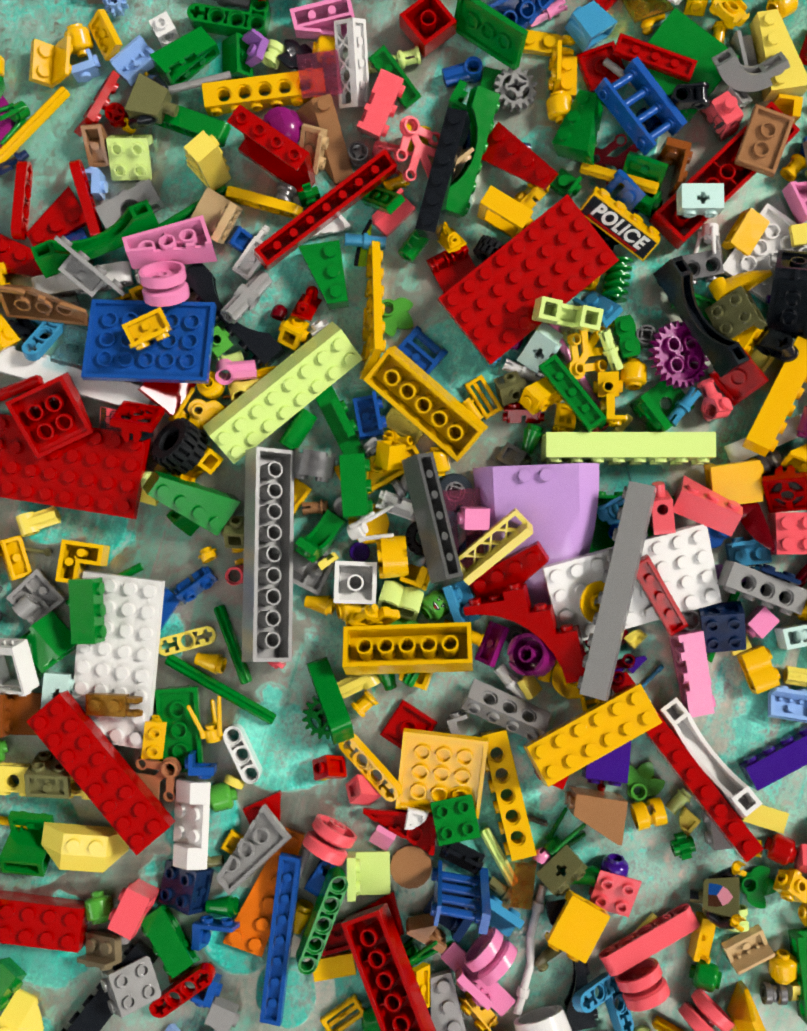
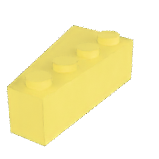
M778 9L757 12L750 23L757 63L760 64L777 53L782 52L790 64V67L784 70L782 74L770 78L772 86L761 90L763 101L774 100L778 94L803 96L807 91V73Z
M203 130L184 146V152L186 154L187 166L206 187L215 191L232 178L229 174L230 168L226 164L227 160L222 155L223 151L219 147V142L212 134L208 136Z

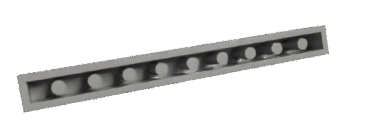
M629 481L628 487L624 486L622 499H625L623 507H619L617 520H620L618 528H614L612 540L615 541L614 548L609 550L607 557L610 565L609 569L604 571L602 582L605 583L604 590L599 592L597 603L600 604L599 612H595L592 625H595L593 634L590 633L587 646H590L589 654H585L583 659L584 676H580L577 688L580 689L579 694L608 701L657 489L653 485Z

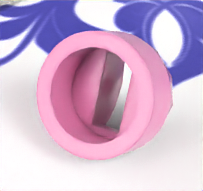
M541 847L536 850L537 855L532 857L537 862L545 865L551 859V854L545 847Z

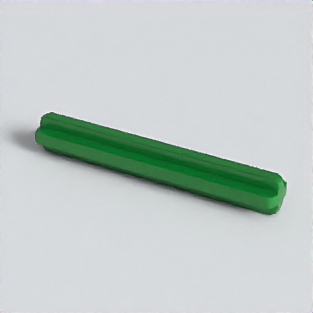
M224 605L214 608V613L240 683H249L252 681V677L246 662H242V651Z

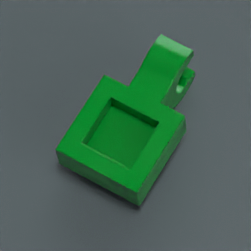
M310 182L303 184V191L298 192L302 207H310L320 199L317 186L311 188Z

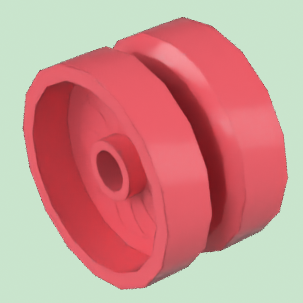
M317 814L312 823L314 831H308L302 843L308 851L323 861L336 866H342L348 855L346 849L353 847L357 836L350 828L336 819L324 814Z
M647 958L625 972L614 976L619 990L623 992L622 998L628 1010L633 1012L650 1010L663 1003L670 996V988L666 979L662 977L663 972L656 959Z
M699 988L691 994L692 1001L699 1009L687 1001L678 1009L679 1013L694 1031H718L715 1026L721 1031H730L735 1026V1023L722 1008Z

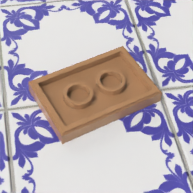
M755 104L733 164L773 178L795 118Z

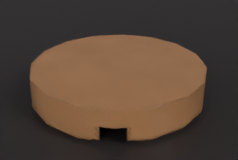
M413 844L404 845L392 855L390 862L391 875L394 881L402 887L408 889L418 888L424 885L430 878L432 871L431 859L428 853Z

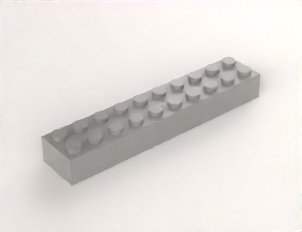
M259 446L246 450L242 662H292L293 463L295 453L293 450Z

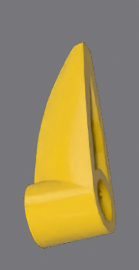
M754 270L726 279L718 277L708 285V289L715 300L718 301L739 286L749 291L772 276V271Z

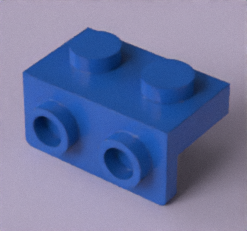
M374 390L372 395L353 398L360 440L385 435L383 428H387L385 415L381 416L380 409L383 408L381 396H377Z

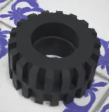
M177 418L165 425L158 433L153 442L151 456L155 462L170 473L177 476L186 474L203 458L204 452L207 449V435L189 420Z

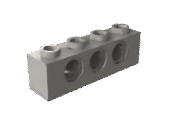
M725 560L717 584L724 586L723 590L732 594H736V591L743 594L742 598L753 602L755 599L761 601L760 605L771 609L776 606L780 608L779 612L792 616L793 613L801 615L807 601L806 589L734 561ZM745 577L746 584L742 587L741 581ZM762 585H764L765 589L764 592L761 594L760 588ZM782 592V593H783V598H782V600L780 601V600H779V595H780V593Z
M475 678L467 690L461 709L468 711L470 714L479 716L530 741L546 733L551 716L550 712Z

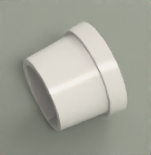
M548 1005L528 1011L517 1017L513 1022L515 1031H572L561 1005Z

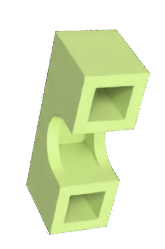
M541 296L535 299L532 320L587 332L600 331L604 309L587 305H569L563 303V300Z

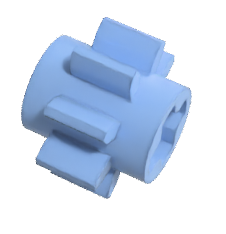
M102 0L105 5L104 10L107 14L111 12L114 18L121 15L124 16L125 9L129 8L126 0Z

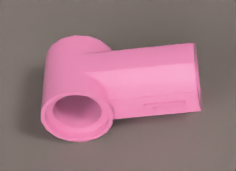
M220 359L216 363L215 379L222 385H228L235 380L257 379L255 360L231 361L229 359Z

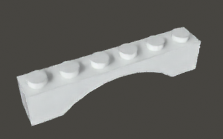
M677 697L657 711L740 818L747 817L763 804L750 787L734 774L714 752L699 731L691 714Z

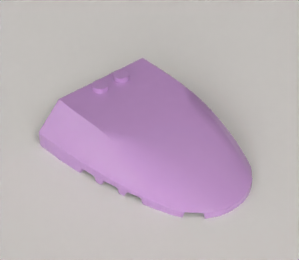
M599 463L473 468L477 507H487L490 509L489 529L514 508L533 525V534L505 557L539 541L549 557V561L545 565L589 553L598 508ZM516 516L508 521V527L517 528L522 524ZM496 531L492 534V540L501 541L505 538V532ZM541 567L523 583L527 585L531 607L538 603L550 605Z

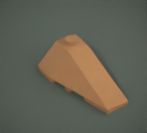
M330 93L310 99L296 113L303 124L328 130L329 144L327 150L324 151V157L326 158L324 170L334 184L338 185L350 176L353 170Z
M0 285V301L7 317L88 326L89 317L87 310L30 286Z

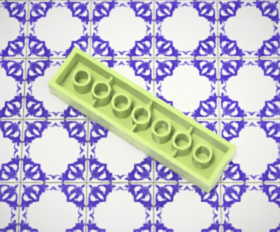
M331 322L207 422L203 428L232 463L235 464L246 455V450L260 444L363 359L342 329L334 322Z
M546 432L541 437V462H546V464L588 462L599 463L600 465V463L608 462V465L616 466L629 462V465L636 466L649 462V465L656 466L670 462V465L676 466L691 462V465L696 466L704 465V463H709V460L716 458V432Z

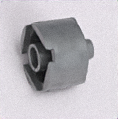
M295 448L294 478L308 479V476H315V481L327 483L329 479H333L336 454L328 457L326 452L303 449V452L299 453L300 449Z

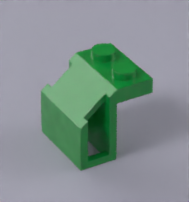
M53 611L28 628L30 631L19 638L28 640L36 674L39 679H42L44 673L48 672L52 666L74 651L77 645L71 644V632Z
M10 811L8 821L11 832L0 855L1 873L44 877L51 857L41 845L44 822L54 823L53 815Z

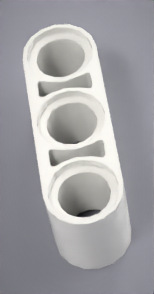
M237 723L231 724L223 732L224 742L242 780L247 784H253L262 775V766L243 726ZM231 729L238 731V739L230 737L229 731ZM238 749H245L248 752V757L241 758L238 755ZM254 768L257 776L250 777L247 774V769Z

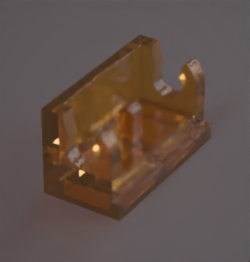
M520 859L518 862H515L510 900L511 907L531 910L537 861L531 860L530 863L523 862V859Z

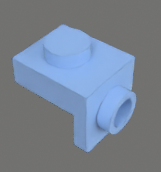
M90 48L85 49L89 60L72 65L71 72L78 83L89 82L92 78L101 76L98 68L101 67L100 60L97 54H92Z
M87 167L85 172L88 180L91 181V194L96 200H105V193H108L106 176L97 167Z

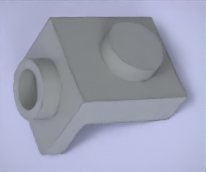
M461 710L450 713V717L446 718L449 727L445 729L446 733L460 735L456 722L465 720L468 717L466 712L461 713Z

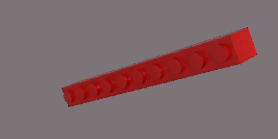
M626 671L623 672L625 680L622 685H611V691L614 695L635 684ZM617 676L615 680L620 681L622 677ZM657 712L662 723L644 734L738 856L745 862H748L764 850V848Z

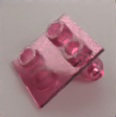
M337 50L296 55L302 99L320 97L330 93L332 97L337 96V94H343Z

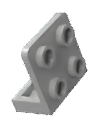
M143 956L116 971L111 969L101 972L103 977L101 979L104 992H108L110 998L107 1001L108 1007L112 1014L115 1013L121 1018L161 997L151 959L148 956Z

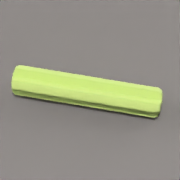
M490 827L480 830L482 839L508 886H514L518 883L516 874Z

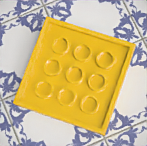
M404 728L398 782L402 786V794L396 799L395 809L407 810L408 807L432 813L431 802L471 794L476 816L479 819L489 738Z

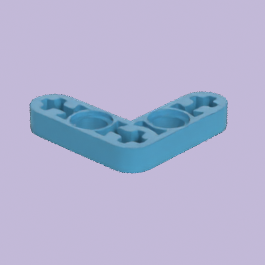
M30 320L39 324V326L22 345L25 358L29 361L39 360L67 329L68 324ZM44 333L51 334L50 337L46 339L40 338V336Z
M608 972L602 973L574 994L572 1003L577 1012L590 1013L605 1002L614 1031L634 1030L631 1012L627 1009L622 998L623 992L619 990L614 977L609 976ZM596 987H598L599 995L597 998L595 996ZM616 998L618 999V1008H617V1009H616V1007H615V1000H616Z

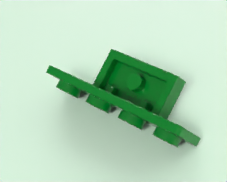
M331 385L315 399L343 455L358 453L366 455L355 433L358 428L353 418L348 419L346 412L349 410L344 400L339 401Z

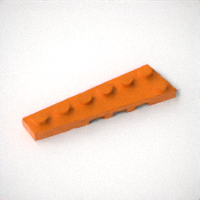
M285 827V829L292 838L267 860L234 920L240 922V927L232 933H227L223 940L224 944L260 957L263 956L270 936L279 855L282 852L298 855L306 834L289 827Z

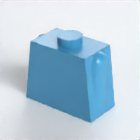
M593 0L583 7L579 6L574 10L567 21L565 29L580 49L585 52L608 38L618 21Z

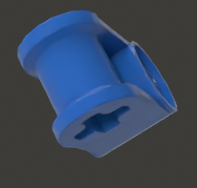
M320 859L314 872L310 875L304 890L318 897L328 871L338 866ZM327 864L331 865L328 870L325 869Z

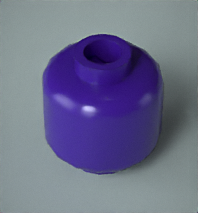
M611 853L602 859L600 870L628 877L629 864L623 856Z

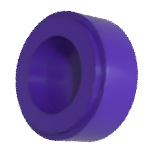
M356 542L350 547L349 555L353 561L364 562L369 558L370 549L365 543Z

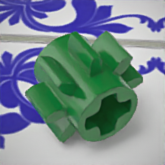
M684 832L674 834V840H670L671 850L675 857L679 856L682 861L692 858L691 854L696 851V847L691 835L686 836Z

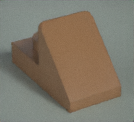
M102 123L80 125L89 167L109 166L106 143L108 135Z
M430 913L408 917L406 920V934L425 945L437 940L438 944L432 947V949L442 954L447 948L446 934L437 926H433L434 916H430Z

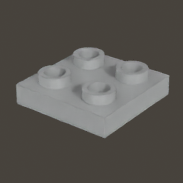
M294 550L293 583L319 596L335 562L324 570H321L317 564L330 554L324 553L317 561L312 563Z
M35 569L6 597L13 605L12 609L22 619L27 620L31 625L49 612H54L67 599L40 569Z

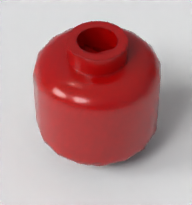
M779 833L774 834L772 838L767 837L763 847L767 850L766 855L768 859L784 866L788 865L789 862L793 863L798 852L795 841Z

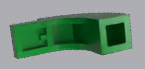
M327 509L316 527L307 536H300L295 543L298 547L295 551L312 563L317 561L334 543L348 521L334 511Z

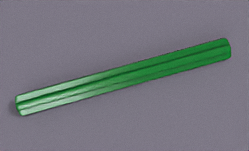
M169 655L165 660V665L268 724L274 722L276 718L275 713L178 657Z

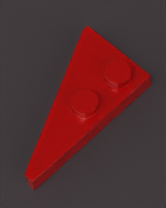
M377 808L363 809V814L368 816L369 819L380 823L389 831L401 838H405L409 843L420 847L428 852L429 855L434 856L436 830L432 813L428 814L426 821L412 830H404L407 811Z

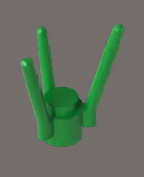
M23 101L15 104L10 103L0 108V113L7 111V113L0 116V121L10 117L12 121L18 122L0 141L1 145H4L26 122L25 118L30 116V110Z
M567 807L563 809L550 833L545 837L547 842L544 844V847L553 857L566 844L571 847L586 836L585 832L576 836L586 827L585 823L577 827L563 840L558 835L553 836L568 810Z
M413 937L403 945L411 967L438 953L434 949L427 952L438 944L437 940L421 950L416 945L411 946L415 940ZM453 941L447 942V943H446L447 947H448Z

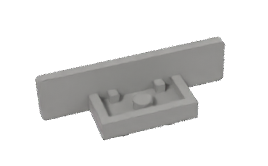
M57 235L55 236L54 240L71 253L58 270L93 298L105 282L120 295L124 296L126 294L122 290L124 286L115 278L111 281L105 275L108 272L98 264L94 267L88 262L91 258L83 251L76 252L71 247L73 243L63 235L61 238Z

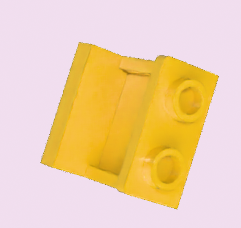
M749 458L747 461L719 465L713 463L704 464L705 484L710 490L739 504L763 501L765 493L761 475L764 473V468L760 460Z
M568 890L565 895L567 901L550 933L546 932L544 936L550 948L557 952L562 950L567 953L566 956L575 962L580 960L586 964L610 919V915L600 906Z

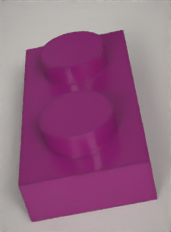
M490 621L475 660L495 667L510 629Z

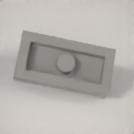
M737 30L729 44L734 52L740 56V64L744 66L758 65L752 36H742L741 30Z

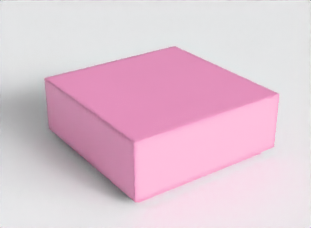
M378 824L368 841L387 851L397 835Z

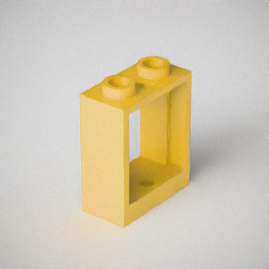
M491 185L480 201L477 217L513 238L534 221L531 218L534 211Z

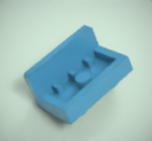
M492 895L490 898L491 918L489 925L494 926L502 934L510 937L514 928L521 929L525 921L519 918L521 914L511 907L507 910L501 906L503 901Z

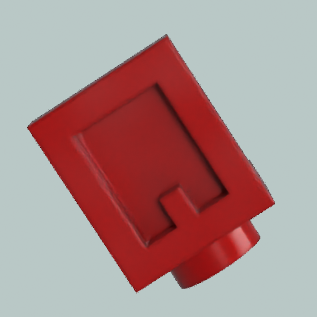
M324 755L312 760L315 781L325 778L343 779L347 777L344 756Z

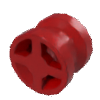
M110 103L105 109V116L112 127L122 129V127L127 125L124 122V118L129 119V116L120 103Z

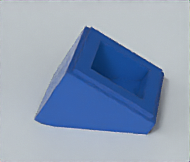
M235 226L225 243L243 253L254 236L241 226Z

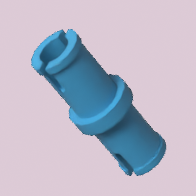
M345 232L344 246L362 247V249L367 250L372 241L380 242V249H385L386 236Z
M691 386L683 398L675 403V408L667 416L670 422L674 418L671 423L673 427H676L683 416L691 411V406L702 395L699 390L695 392V387Z

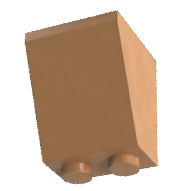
M570 786L569 791L565 793L564 802L573 816L617 845H622L628 801L619 793Z

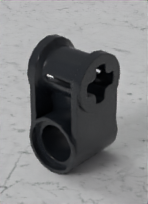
M709 83L679 84L674 88L669 98L678 110L705 109L710 106L707 93ZM676 95H681L683 100L678 99Z
M769 328L755 345L762 354L782 360L783 362H791L799 355L797 347L793 345L794 340L792 336L778 332L773 328Z

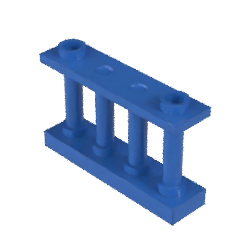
M637 56L631 60L623 71L624 76L612 84L605 77L594 91L632 139L636 147L646 156L657 144L655 142L656 138L666 131L673 137L688 121ZM631 82L637 92L623 100L617 90ZM643 98L650 108L636 117L629 107ZM656 115L662 125L648 133L642 123Z
M438 860L437 868L433 867L431 880L435 881L434 902L432 901L430 916H434L433 926H438L440 915L472 920L475 924H478V934L487 935L491 918L488 868L482 867L478 875L473 877L442 871V860ZM442 880L473 885V887L445 883ZM442 891L471 896L473 899L442 894ZM442 903L473 908L474 911L442 906Z

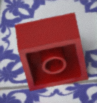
M418 0L399 14L401 30L414 46L418 45L419 52L424 58L456 34L457 20L440 0Z

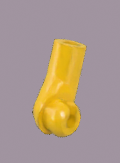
M664 9L645 15L640 25L643 35L651 34L654 23L665 19Z
M393 430L384 431L385 435H382L384 440L394 439L406 444V446L413 444L412 436L401 437Z

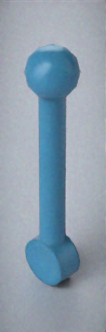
M662 664L641 684L643 688L663 670L664 666Z

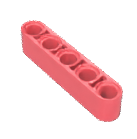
M688 903L681 904L603 949L599 953V958L609 976H617L698 929L700 922Z

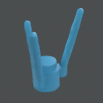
M618 496L606 504L598 506L597 514L602 522L607 521L608 525L619 524L620 520H617L616 517L619 506L624 504L625 499L622 500V496Z

